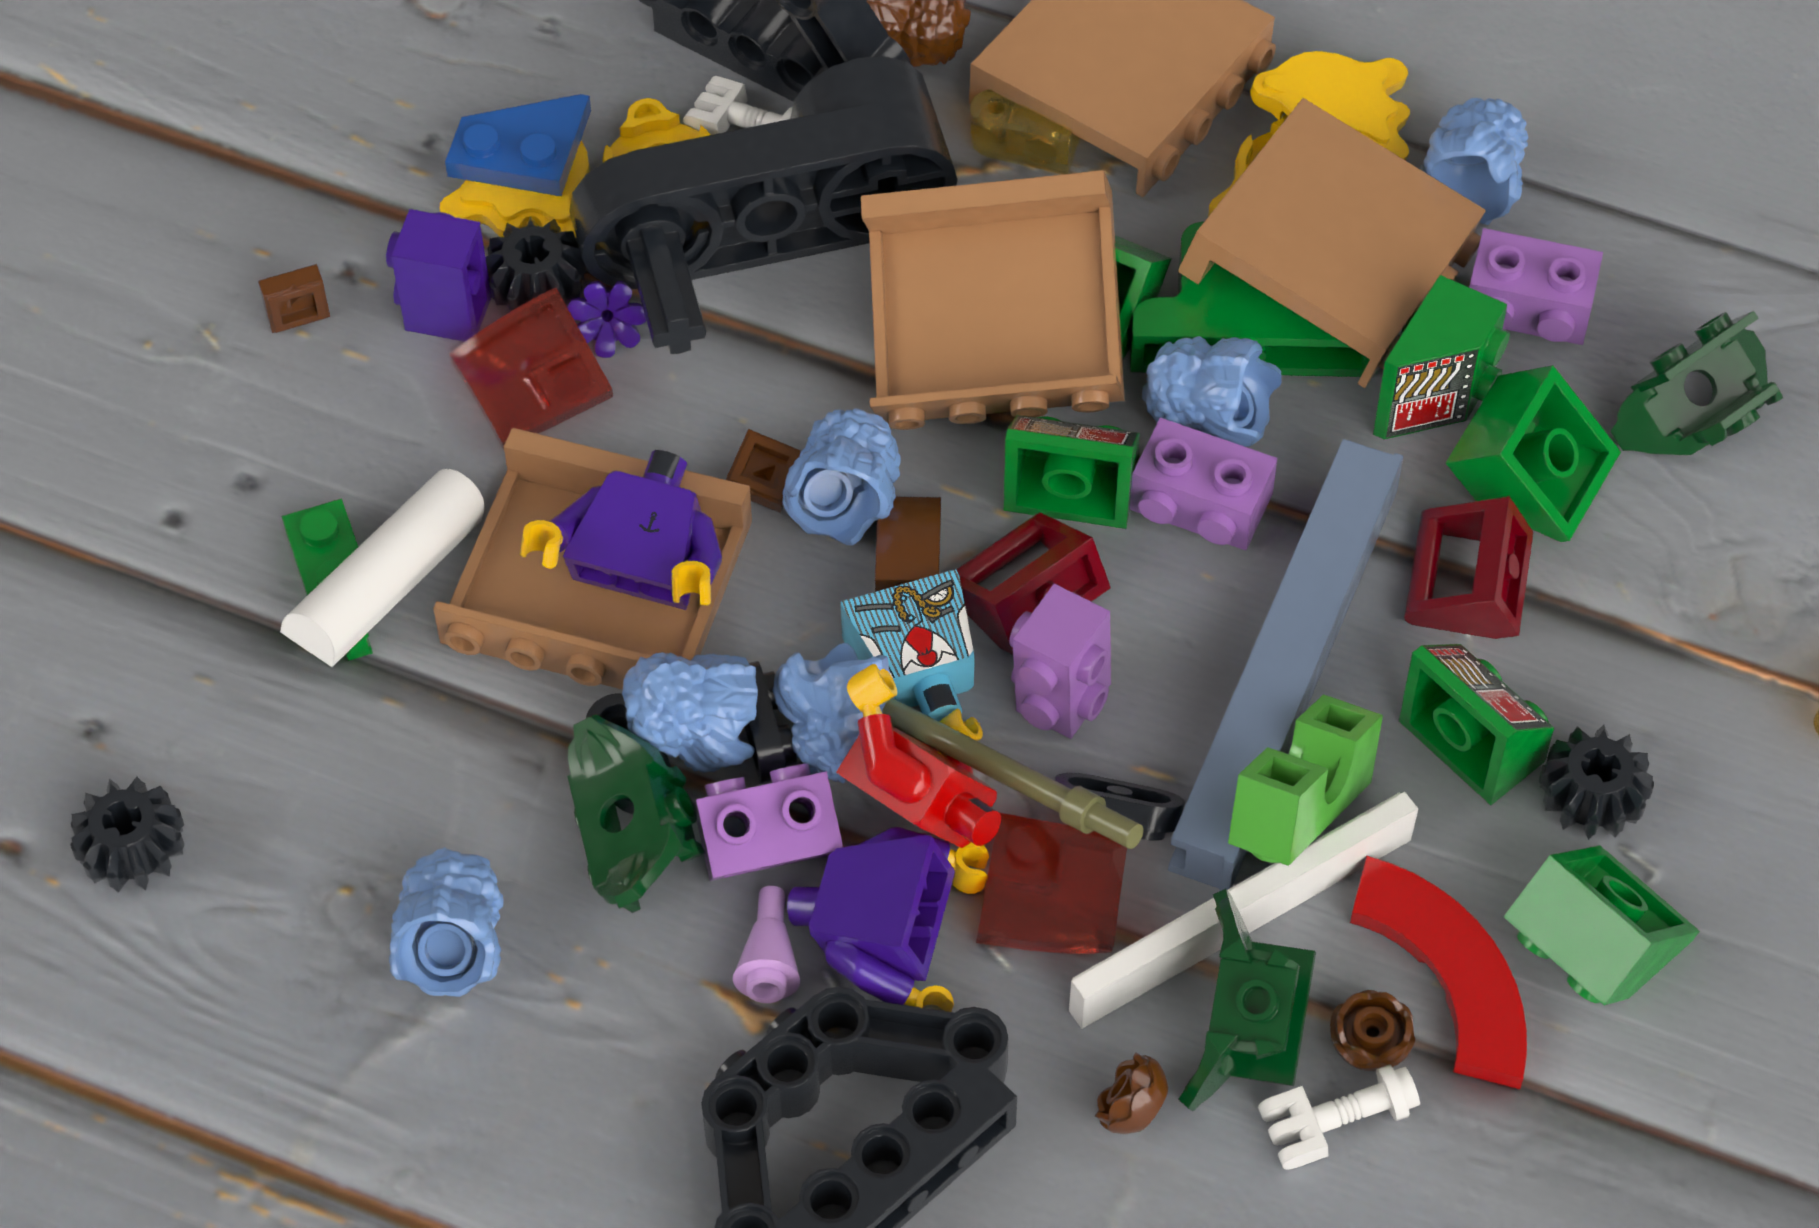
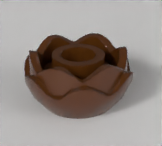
M1365 990L1355 993L1344 1003L1339 1004L1332 1013L1330 1033L1333 1046L1348 1064L1357 1069L1376 1072V1069L1389 1064L1393 1068L1405 1060L1414 1046L1415 1036L1412 1013L1405 1004L1399 1002L1393 995L1387 992ZM1368 1030H1375L1378 1036L1370 1037L1366 1032Z
M1135 1052L1133 1059L1125 1060L1117 1066L1115 1083L1113 1086L1103 1090L1097 1098L1099 1111L1095 1114V1117L1100 1119V1124L1112 1133L1130 1134L1141 1132L1151 1123L1161 1109L1169 1088L1165 1073L1159 1062L1150 1056H1141Z

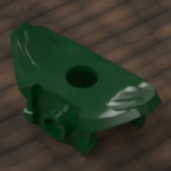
M1754 311L1731 320L1727 312H1724L1697 328L1694 332L1699 340L1687 348L1682 343H1679L1650 361L1654 371L1631 386L1633 391L1621 403L1617 412L1618 421L1611 429L1612 435L1623 451L1692 455L1709 444L1713 446L1725 440L1727 436L1745 429L1760 418L1757 409H1760L1765 403L1771 405L1783 398L1776 383H1768L1765 348L1754 331L1745 329L1759 319ZM1691 372L1702 373L1711 383L1712 397L1705 406H1698L1692 403L1686 396L1684 383L1686 377Z
M595 714L573 725L574 739L568 747L570 775L567 777L575 807L574 816L581 832L588 862V875L594 889L607 903L616 904L619 909L623 907L634 913L641 909L638 899L658 879L675 856L679 857L681 862H685L701 856L705 851L701 843L695 839L692 824L697 821V812L690 796L683 789L686 777L677 766L671 768L666 766L659 750L647 741ZM628 798L633 802L634 814L628 826L621 830L614 802Z
M1227 889L1213 894L1217 906L1215 911L1223 930L1224 939L1219 954L1221 960L1209 1031H1206L1205 1051L1198 1070L1189 1080L1178 1098L1191 1111H1194L1201 1103L1211 1097L1229 1077L1294 1087L1316 952L1313 950L1253 942L1243 918Z

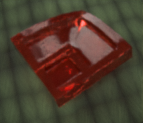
M556 287L494 321L449 353L453 366L475 399L503 450L512 428L539 434L613 397L610 383Z
M999 812L1001 815V825L993 840L976 943L1051 953H1112L1127 848L1095 831L1085 834L1069 825Z

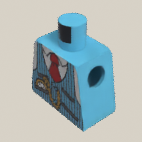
M956 569L841 601V626L844 643L854 648L858 660H867L877 655L888 657L890 675L895 682L898 692L897 696L893 697L894 699L910 707L919 705L923 714L937 721H940L957 708L960 709L962 714V707L956 694L967 692L974 686L975 659L960 577Z

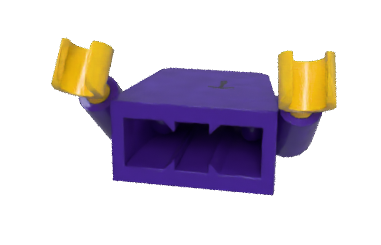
M663 450L652 451L643 477L620 471H612L607 475L602 486L592 487L552 520H535L526 524L523 529L520 556L526 557L532 551L544 552L542 565L549 569L556 567L559 552L565 550L563 558L573 580L683 610L687 609L690 593H698L700 595V605H709L711 603V584L722 563V554L712 519L701 511L696 493L679 487L687 467V462L680 456Z
M891 827L858 845L836 848L830 853L820 887L797 886L790 891L787 901L788 918L794 926H809L810 934L824 951L828 965L860 990L886 1003L920 1008L926 1005H936L944 1011L952 1012L954 1000L946 988L934 985L920 991L913 986L915 981H926L951 885L953 884L960 892L967 894H976L982 891L988 875L980 869L986 868L989 853L984 845L976 846L971 842L963 848L959 847L957 851L951 850L948 841L901 827Z

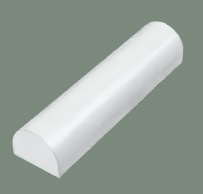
M452 469L438 471L284 617L280 633L333 667L482 521L485 505L479 489L468 477Z

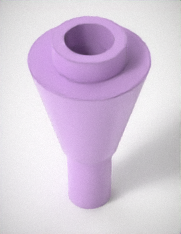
M766 886L759 891L757 921L753 925L733 974L735 987L742 994L760 1003L777 1002L795 993L800 986V976L787 927L784 924L785 892L777 886Z

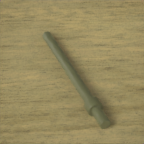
M894 698L886 702L882 712L891 716L892 727L1059 813L1060 820L1063 823L1085 834L1095 831L1128 849H1133L1140 842L1143 836V826L1106 807L1103 797L1081 786L1070 789Z

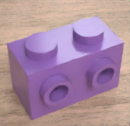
M1483 228L1469 288L1507 304L1503 329L1543 337L1553 342L1564 341L1583 345L1603 252Z
M1160 418L1132 474L1130 510L1142 514L1152 522L1158 524L1169 523L1200 534L1204 539L1214 544H1228L1246 551L1273 495L1278 458Z
M1053 584L1032 613L1029 611L1024 612L1012 629L1009 644L1013 647L1014 659L1011 681L1015 683L1017 712L1021 713L1036 728L1041 730L1052 729L1072 739L1085 719L1093 721L1099 715L1108 697V687L1111 684L1110 611Z
M800 764L771 771L772 783L746 788L744 777L705 785L707 797L696 799L693 804L697 812V824L702 847L705 851L704 857L709 880L713 881L829 856L836 848L843 847L827 771L811 775L809 764ZM798 803L807 809L809 815L807 823H797L791 818L789 814L790 804ZM725 818H738L744 825V835L742 837L728 835L723 826Z

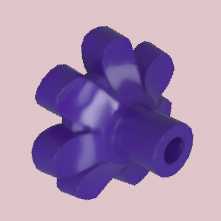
M599 281L591 282L584 289L585 298H573L569 303L567 315L574 320L581 321L574 327L571 338L578 345H585L592 341V339L596 340L595 353L597 356L602 358L612 357L615 354V342L618 340L627 348H633L640 342L641 336L635 325L644 324L646 318L642 304L629 302L632 297V289L627 283L618 281L613 285L611 291H606L604 285Z

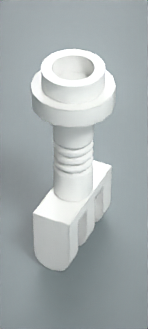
M713 76L706 85V92H702L694 102L695 108H691L687 112L683 122L697 131H700L701 124L711 135L726 132L731 124L748 128L790 119L793 107H790L784 115L771 111L768 112L761 108L758 109L746 104L748 98L745 84Z
M1390 1064L1376 1069L1378 1084L1358 1090L1354 1094H1348L1347 1097L1336 1098L1334 1102L1328 1101L1311 1107L1303 1086L1262 1101L1258 1105V1109L1262 1119L1266 1122L1291 1115L1290 1118L1279 1121L1268 1129L1269 1136L1274 1145H1284L1301 1139L1300 1142L1289 1145L1278 1153L1282 1167L1286 1170L1294 1169L1328 1157V1145L1323 1133L1338 1128L1342 1124L1346 1125L1348 1121L1354 1122L1355 1119L1360 1120L1361 1116L1366 1118L1385 1110H1389L1395 1121L1409 1117V1109L1419 1106L1420 1101L1408 1069L1404 1066L1394 1070Z

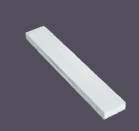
M1406 792L1395 794L1314 840L1289 866L1282 863H1274L1228 889L1248 932L1256 930L1364 868L1366 856L1380 859L1411 841L1418 807ZM1214 898L1073 977L1071 981L1069 1012L1080 1028H1085L1221 950L1224 939L1223 930L1215 911L1217 906Z

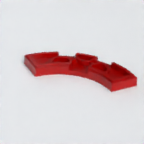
M1366 856L1350 923L1370 929L1397 943L1418 962L1426 963L1436 975L1446 993L1445 1000L1454 1024L1456 1038L1454 1073L1521 1089L1527 1058V1028L1524 1007L1517 983L1496 943L1478 920L1442 889L1419 875L1397 865Z

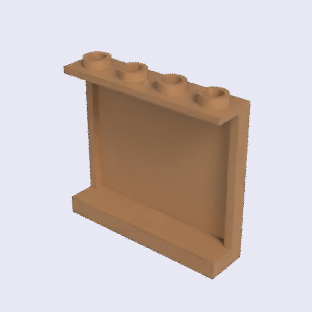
M1031 0L971 63L969 104L988 114L989 108L992 105H997L1003 97L1137 168L1136 194L1144 197L1159 179L1162 181L1169 179L1175 171L1181 155L1191 144L1198 145L1203 141L1210 130L1213 119L1223 108L1230 110L1236 104L1246 82L1254 74L1258 75L1266 71L1276 50V45L1272 43L1275 17L1243 0Z
M1302 98L1198 229L1178 272L1197 284L1201 282L1215 263L1369 358L1370 361L1357 383L1366 388L1379 368L1384 370L1387 357L1439 275L1454 281L1459 271L1452 268L1454 263L1463 268L1466 267L1479 247L1481 236L1474 231L1486 210Z
M1104 170L861 196L862 220L869 230L877 396L870 398V407L876 415L882 416L888 422L890 428L898 430L917 429L925 425V420L949 418V421L957 424H973L984 421L986 414L1010 412L1013 417L1021 415L1036 418L1047 414V408L1072 406V409L1077 412H1098L1107 409L1109 402L1125 401L1112 190Z
M512 428L504 445L507 465L506 474L449 604L436 601L433 608L440 643L446 644L462 654L476 655L481 653L508 660L514 666L524 670L534 671L540 668L567 675L583 685L597 686L602 684L622 690L626 673L636 665L640 657L649 658L656 653L671 652L677 656L692 660L696 655H700L752 523L750 486L685 470L679 487L696 493L701 511L712 519L722 554V563L711 584V603L709 605H700V595L698 593H690L687 609L683 610L573 580L563 558L565 550L559 552L558 563L552 569L543 567L544 552L532 551L526 557L520 556L522 534L526 524L535 520H552L592 487L602 486L607 475L612 471H620L643 477L648 461Z

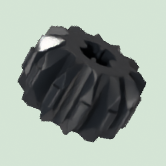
M530 216L526 227L520 229L506 223L505 231L503 232L504 237L490 238L487 248L488 256H486L491 297L495 300L496 306L508 304L509 310H511L515 318L526 310H532L539 321L544 309L552 308L563 314L567 304L566 299L580 297L582 280L585 279L584 274L587 272L574 232H561V228L555 219L541 227L537 226Z
M1605 725L1596 731L1595 737H1589L1577 726L1570 733L1568 742L1556 740L1555 744L1549 749L1547 762L1545 765H1542L1539 776L1540 788L1545 790L1543 798L1545 811L1562 812L1560 817L1562 830L1576 822L1585 825L1584 831L1588 840L1596 834L1599 826H1602L1616 838L1619 832L1623 831L1625 822L1636 824L1642 818L1646 807L1645 802L1647 799H1650L1654 788L1653 776L1647 773L1650 764L1648 753L1630 752L1633 744L1630 734L1617 741L1609 739Z
M136 777L127 789L120 790L118 784L109 779L106 795L99 797L85 793L84 806L86 811L71 814V828L75 836L71 838L70 846L75 859L83 864L86 875L94 883L107 878L110 887L119 893L129 879H135L138 886L146 890L150 873L157 872L170 876L172 865L169 858L183 855L184 841L181 832L183 831L184 821L180 809L175 808V805L171 804L168 793L161 786L148 791L146 784Z

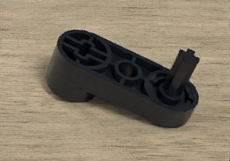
M886 56L862 57L832 66L810 80L795 98L791 116L788 120L639 149L608 159L587 173L572 192L569 212L581 257L589 274L606 285L613 286L618 281H623L631 289H638L654 347L668 346L670 354H680L691 350L690 341L702 339L706 336V327L692 280L869 244V230L862 220L861 196L956 186L958 178L923 74L906 61Z

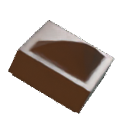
M317 264L258 281L272 333L330 317L324 284Z
M748 429L726 480L750 486L752 502L781 513L783 509L782 493L789 468L800 457L801 450Z

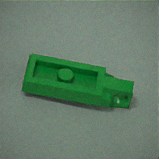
M342 498L281 516L306 596L358 548ZM368 633L346 653L348 661L373 654Z

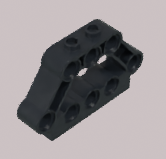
M639 0L652 8L655 32L794 102L795 98L810 80L832 66L856 58L886 56L906 61L910 64L905 50L896 40L888 35L866 0Z
M844 987L826 988L815 994L799 1009L791 1007L783 1011L771 1023L766 1036L747 1052L739 1050L733 1053L723 1062L716 1073L715 1079L703 1094L701 1106L706 1145L712 1154L717 1157L722 1213L716 1220L715 1228H901L1016 1126L1017 1095L1003 1083L1008 1065V1034L1003 1021L998 1015L984 1008L969 1007L953 1013L866 1000L864 996L853 989ZM834 1027H844L853 1031L851 1035L840 1039L831 1038L824 1034L827 1030ZM968 1047H978L984 1049L989 1054L979 1059H969L959 1054V1052ZM786 1069L798 1070L803 1073L802 1077L790 1082L779 1081L773 1077L776 1073ZM857 1072L920 1082L911 1087L904 1096L902 1113L890 1124L870 1125L860 1131L853 1141L851 1158L838 1169H820L809 1175L802 1184L799 1203L779 1219L772 1212L765 1147L770 1135L769 1129L783 1117H800L809 1112L818 1101L820 1085L832 1075L839 1076ZM735 1112L748 1113L753 1117L749 1122L737 1126L729 1125L722 1121L724 1117ZM937 1116L942 1117L949 1124L941 1129L931 1130L923 1128L918 1122L925 1117ZM883 1159L892 1161L899 1166L896 1170L887 1174H878L867 1169L869 1164ZM827 1204H838L848 1209L846 1214L835 1219L822 1218L815 1213L820 1207Z

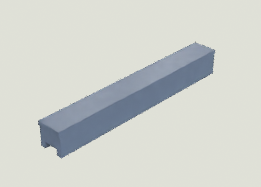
M1346 439L1342 440L1173 833L1171 845L1176 848L1169 862L1168 871L1220 889V891L1233 887L1247 853V850L1228 844L1238 774L1267 747L1286 754L1289 753L1296 719L1306 711L1396 496L1403 455L1397 453L1392 455Z

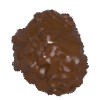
M866 0L888 35L896 40L905 50L913 67L921 65L935 66L939 62L946 64L955 57L958 50L962 49L965 28L969 25L971 10L965 8L966 0Z

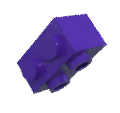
M409 209L401 232L394 231L391 234L386 252L387 266L394 269L396 280L393 293L394 303L401 306L405 331L475 344L492 298L480 222L456 218L443 212L429 213Z

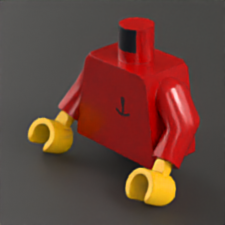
M872 664L853 675L848 681L847 692L855 706L863 713V718L857 722L859 736L836 773L909 822L960 848L969 845L970 842L976 846H983L989 843L995 837L1001 825L1000 813L992 808L997 799V791L974 776L973 768L944 753L942 754L929 745L892 727L891 716L882 714L880 709L881 704L897 696L898 693L895 682L886 669L879 670L876 664ZM958 708L939 721L976 741L982 739L983 732L977 719L970 717L963 722L961 711Z

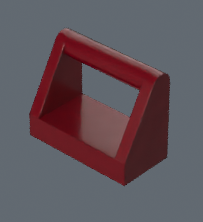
M1510 496L1429 508L1421 512L1404 615L1407 623L1420 627L1492 639L1519 636L1534 532ZM1443 535L1480 541L1471 594L1433 599Z
M1041 512L1035 514L956 569L960 577L967 615L999 648L1012 655L1013 647L1010 646L1009 639L1015 623L1024 612L1029 611L1032 613L1053 584L1091 602L1111 588L1093 537ZM1041 541L1049 549L991 591L978 585Z

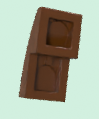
M896 496L890 515L887 518L877 520L875 592L939 574L941 497Z

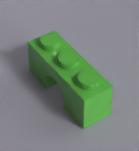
M1323 694L1296 719L1289 754L1267 747L1238 774L1228 844L1252 852L1256 858L1262 861L1282 863L1289 866L1372 782L1383 715Z

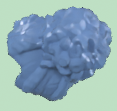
M1471 98L1463 105L1453 106L1448 110L1447 115L1442 117L1439 123L1440 127L1435 129V132L1430 136V147L1419 169L1484 208L1486 212L1480 223L1489 225L1492 220L1509 213L1512 205L1521 197L1523 182L1522 169L1519 163L1525 156L1524 148L1528 146L1527 140L1529 136L1525 130L1527 122L1522 118L1521 112L1508 102L1488 98L1485 101L1481 98Z
M1200 336L1193 339L1182 338L1174 344L1171 342L1165 343L1158 351L1155 361L1149 364L1146 373L1147 383L1142 388V399L1146 402L1147 412L1157 423L1160 418L1238 445L1249 447L1259 441L1264 435L1265 427L1270 420L1269 398L1273 391L1279 388L1282 383L1281 370L1276 365L1258 358L1262 354V346L1258 341L1248 338H1222L1215 345L1210 346L1206 339Z
M858 408L846 411L834 410L833 412H828L822 420L814 421L813 429L810 432L811 436L807 438L808 441L805 449L801 451L800 457L789 468L782 493V503L785 512L807 534L829 536L845 545L856 544L875 520L884 519L890 515V511L894 507L893 501L896 498V489L893 483L900 476L899 465L901 457L898 453L896 440L891 435L888 422L880 415L868 413Z
M847 643L837 645L825 658L818 661L804 660L799 652H795L777 670L774 677V699L778 705L779 712L786 719L793 722L791 730L793 734L792 748L797 758L803 764H809L811 775L827 771L828 779L841 783L847 781L836 772L859 736L857 722L863 718V713L855 706L847 692V684L853 675L872 664H876L879 670L886 669L890 673L887 656L877 655L867 660H858L854 648ZM886 702L880 705L881 712Z
M661 652L653 654L649 658L640 657L636 665L628 670L623 681L622 695L625 707L627 708V727L631 733L647 741L669 757L676 758L679 755V758L684 761L686 767L692 768L694 772H715L721 767L727 768L731 765H740L744 760L751 758L755 752V748L752 745L739 740V734L744 726L756 717L758 698L755 678L756 667L749 665L744 657L729 655H696L692 660H689L671 652Z
M446 847L438 849L428 856L419 858L416 861V865L408 869L403 877V890L399 894L400 903L392 915L393 923H391L392 932L389 948L390 972L396 980L414 983L426 994L460 997L470 992L477 984L490 981L497 975L498 966L501 961V948L494 927L500 919L499 910L503 907V895L499 891L497 877L490 868V861L487 858L474 854H461Z

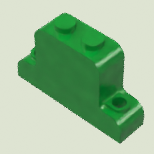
M1205 221L1191 224L1182 233L1179 268L1196 232ZM1216 263L1199 284L1178 272L1177 296L1155 297L1144 300L1137 305L1133 312L1130 372L1147 373L1149 364L1155 361L1158 351L1165 343L1171 342L1174 344L1179 339H1193L1198 336L1206 339L1210 346L1215 345L1222 338L1236 337L1258 341L1262 346V354L1258 358L1276 365L1281 370V375L1361 377L1370 361L1369 358Z

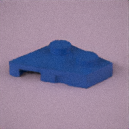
M578 94L461 117L445 160L447 177L562 196L591 113L590 96Z

